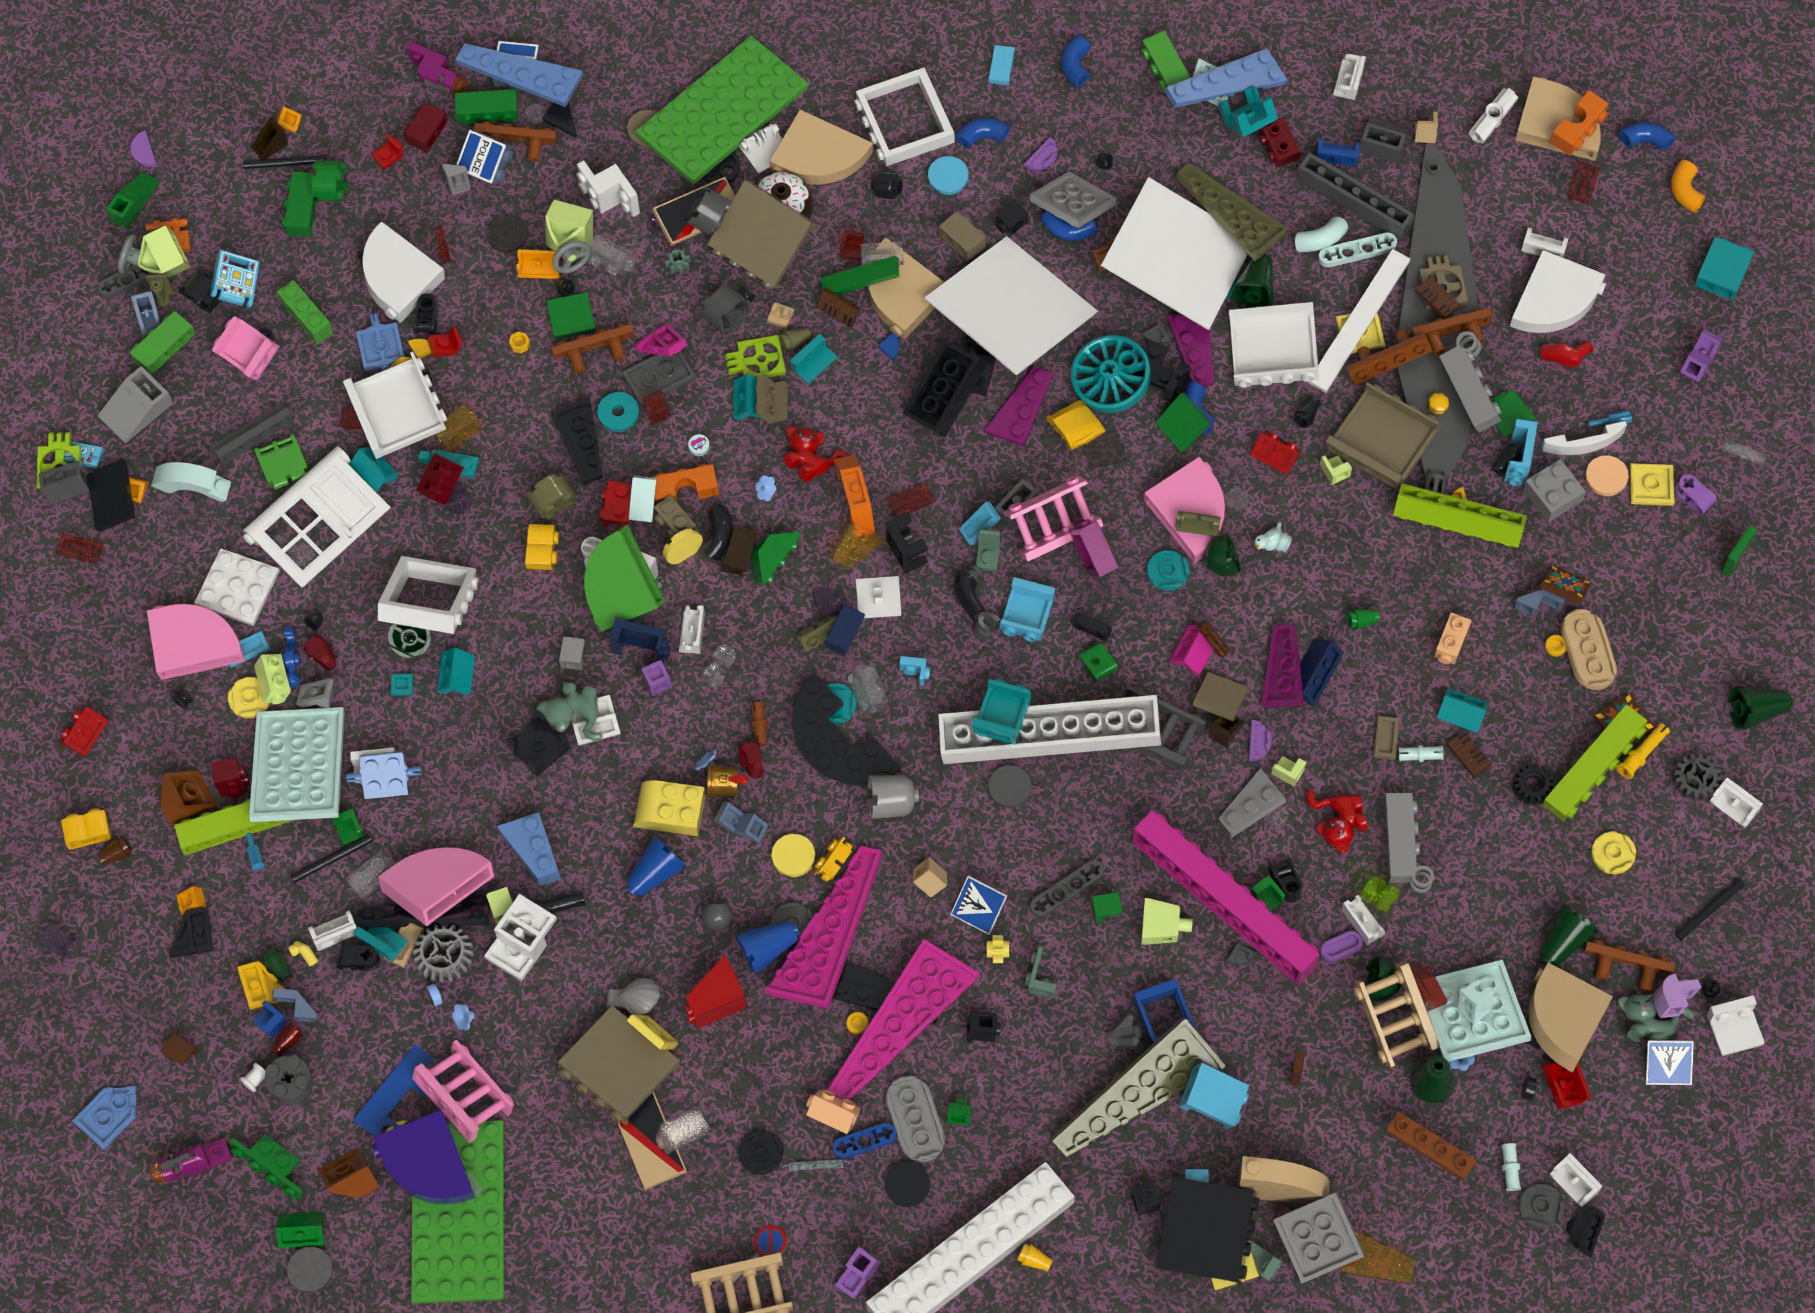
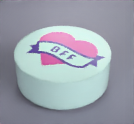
M700 434L692 436L688 442L689 451L695 456L705 455L710 448L708 438Z

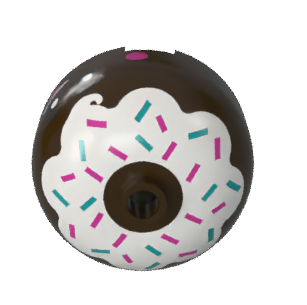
M776 172L767 175L758 182L757 185L810 219L813 212V197L809 186L802 178L788 172Z

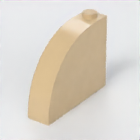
M1533 77L1516 141L1563 152L1550 143L1552 133L1564 118L1572 123L1582 122L1580 118L1574 115L1576 105L1582 99V96L1560 83L1549 81L1543 77ZM1599 123L1596 125L1597 128L1591 137L1587 136L1584 139L1585 142L1579 151L1575 150L1571 155L1596 161L1601 139Z
M800 110L769 161L770 171L772 173L788 172L795 174L811 185L836 182L850 176L865 164L873 152V143Z
M885 238L873 253L870 263L896 256L899 258L900 277L868 286L869 297L877 315L890 327V331L897 337L902 336L906 339L935 309L924 298L945 282Z
M1548 963L1544 970L1539 969L1534 979L1537 985L1529 1002V1022L1537 1042L1546 1054L1559 1065L1573 1072L1613 996Z
M1243 1156L1237 1188L1255 1191L1257 1193L1256 1197H1259L1260 1200L1308 1205L1329 1195L1330 1181L1321 1172L1303 1165L1274 1159Z

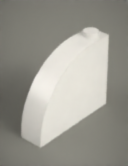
M383 222L369 236L363 253V270L367 289L373 300L384 310L385 314L390 319H396L401 323L417 307V300L420 295L430 294L445 279L444 269Z
M1543 250L1515 310L1510 327L1527 332L1547 333L1571 326L1590 310L1597 295L1603 294L1606 283L1603 282L1605 274Z

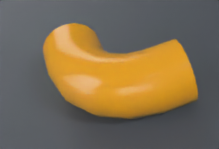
M1681 160L1671 177V191L1679 204L1696 214L1703 204L1706 195L1696 191L1691 185L1694 176L1698 172L1697 167L1687 160Z

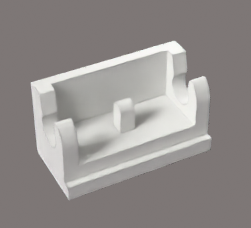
M1345 55L1333 95L1355 100L1366 56Z
M1528 227L1521 251L1541 256L1544 250L1563 258L1569 238L1564 237V241L1531 233L1532 228Z
M698 605L697 610H691L690 606L685 607L679 652L701 653L705 619L704 606Z
M1729 778L1724 780L1709 801L1744 828L1747 827L1763 805V803Z
M1356 895L1352 902L1347 900L1343 903L1342 912L1355 930L1362 936L1366 945L1385 935V930L1377 923L1359 895Z
M350 910L346 912V915L315 928L313 926L308 927L318 951L355 936L353 932L357 928Z
M1571 1153L1550 1173V1176L1581 1208L1597 1195L1603 1187Z

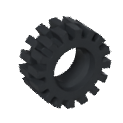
M1531 763L1527 764L1526 767L1522 766L1517 771L1513 781L1514 794L1519 796L1518 800H1524V804L1527 805L1529 803H1532V805L1542 804L1554 787V778L1550 776L1551 772L1549 770L1545 771V766L1543 765L1539 768L1537 763H1534V766H1531ZM1528 778H1536L1541 782L1542 787L1536 792L1529 791L1525 786V781Z

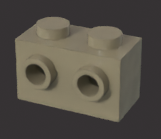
M957 211L939 226V237L967 262L986 247L984 232L980 228L976 229L967 216L961 215Z
M671 495L654 506L655 515L653 517L660 527L663 525L667 530L666 533L670 539L682 530H697L695 523Z

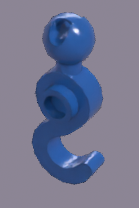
M285 626L284 636L287 638L285 654L281 655L284 667L286 666L287 669L286 675L289 686L293 689L300 682L299 675L295 673L296 666L300 665V654L295 652L296 633L294 626Z

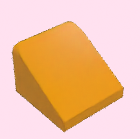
M283 106L278 112L276 121L283 130L296 132L302 115Z
M129 476L132 500L141 503L149 481Z
M192 886L176 895L181 915H184L186 910L206 907L202 888Z

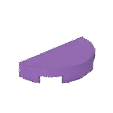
M144 130L138 133L132 140L130 146L131 154L137 163L149 168L157 167L147 133Z
M1049 137L1024 163V167L1038 171L1050 167L1057 158L1055 141Z
M1251 719L1249 761H1257L1265 757L1270 751L1272 738L1270 731L1260 721Z

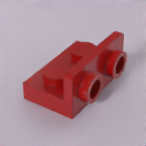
M1270 431L1268 434L1261 433L1250 456L1288 475L1297 457L1301 455V452L1297 451L1298 446L1289 441L1286 444L1278 441L1280 437Z
M87 706L82 711L80 709L76 711L71 719L74 721L71 728L66 727L60 736L63 739L60 743L61 746H67L83 757L87 755L109 721Z

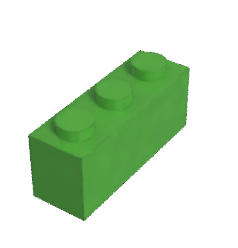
M1165 31L1143 40L1142 56L1145 60H1149L1153 76H1158V84L1162 92L1168 86L1191 78Z
M294 280L277 291L280 303L316 345L333 334L328 319Z
M174 311L171 315L166 316L156 329H152L141 343H137L130 352L132 360L152 375L195 335L194 329L190 323Z

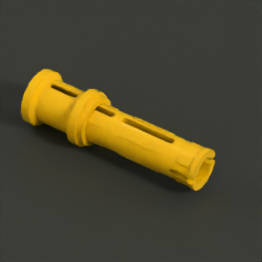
M1659 723L1636 750H1631L1626 760L1616 766L1617 771L1623 777L1629 780L1632 779L1634 772L1639 767L1645 765V758L1670 733L1668 727L1660 732L1666 725Z

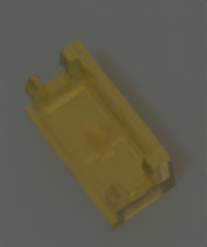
M462 405L447 417V421H444L446 430L434 434V436L438 438L437 442L447 452H454L479 432L482 427L478 418L467 407Z

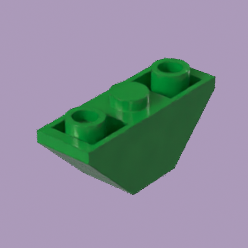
M801 533L770 534L762 538L751 553L755 584L760 586L765 583L769 584L773 580L776 568L782 567L787 561L785 556L788 552H792L798 546V539L802 535Z

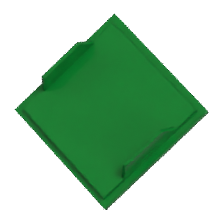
M1514 390L1507 394L1503 392L1492 400L1493 403L1497 402L1502 411L1499 414L1502 421L1495 424V426L1504 437L1513 433L1516 419L1527 421L1536 419Z

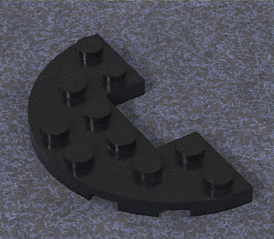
M814 673L799 692L793 711V731L796 743L809 765L821 775L831 780L851 785L867 784L868 776L894 775L900 771L901 766L873 736L855 749L828 720L844 707V704Z

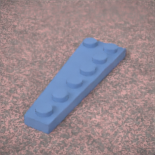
M464 43L455 59L456 64L563 107H566L583 77V71L466 43Z

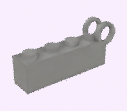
M1465 331L1457 337V347L1439 357L1474 427L1480 433L1501 422L1499 414L1502 411L1497 402H1492L1490 396L1493 393L1488 384H1483L1481 378L1484 375L1479 366L1475 367L1472 362L1481 351V342L1474 333ZM1473 340V345L1465 349L1464 345L1466 342Z
M1386 793L1384 808L1389 883H1410L1411 888L1415 892L1425 893L1432 886L1434 873L1429 867L1421 866L1416 860V855L1420 853L1419 842H1415V834H1418V821H1414V814H1417V801L1413 800L1412 793ZM1419 875L1425 876L1428 882L1420 883L1415 877Z

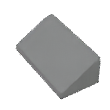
M442 164L451 195L470 190L471 186L465 166Z

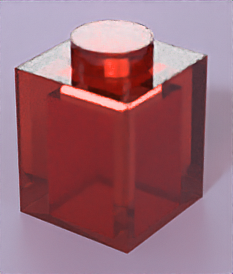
M661 390L642 397L643 408L651 425L671 418L669 406Z

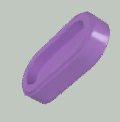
M1347 931L1325 941L1320 950L1322 958L1327 962L1333 963L1358 952L1363 945L1362 936L1356 931Z

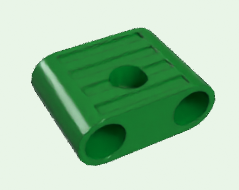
M1101 642L1094 644L1077 655L1079 660H1083L1082 664L1091 677H1095V682L1118 670L1116 662Z

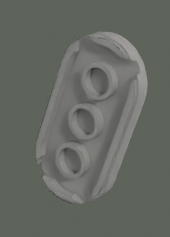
M914 1076L899 1077L892 1082L887 1090L886 1104L893 1126L896 1129L901 1150L913 1161L922 1163L932 1161L942 1152L945 1136L930 1089L924 1081Z

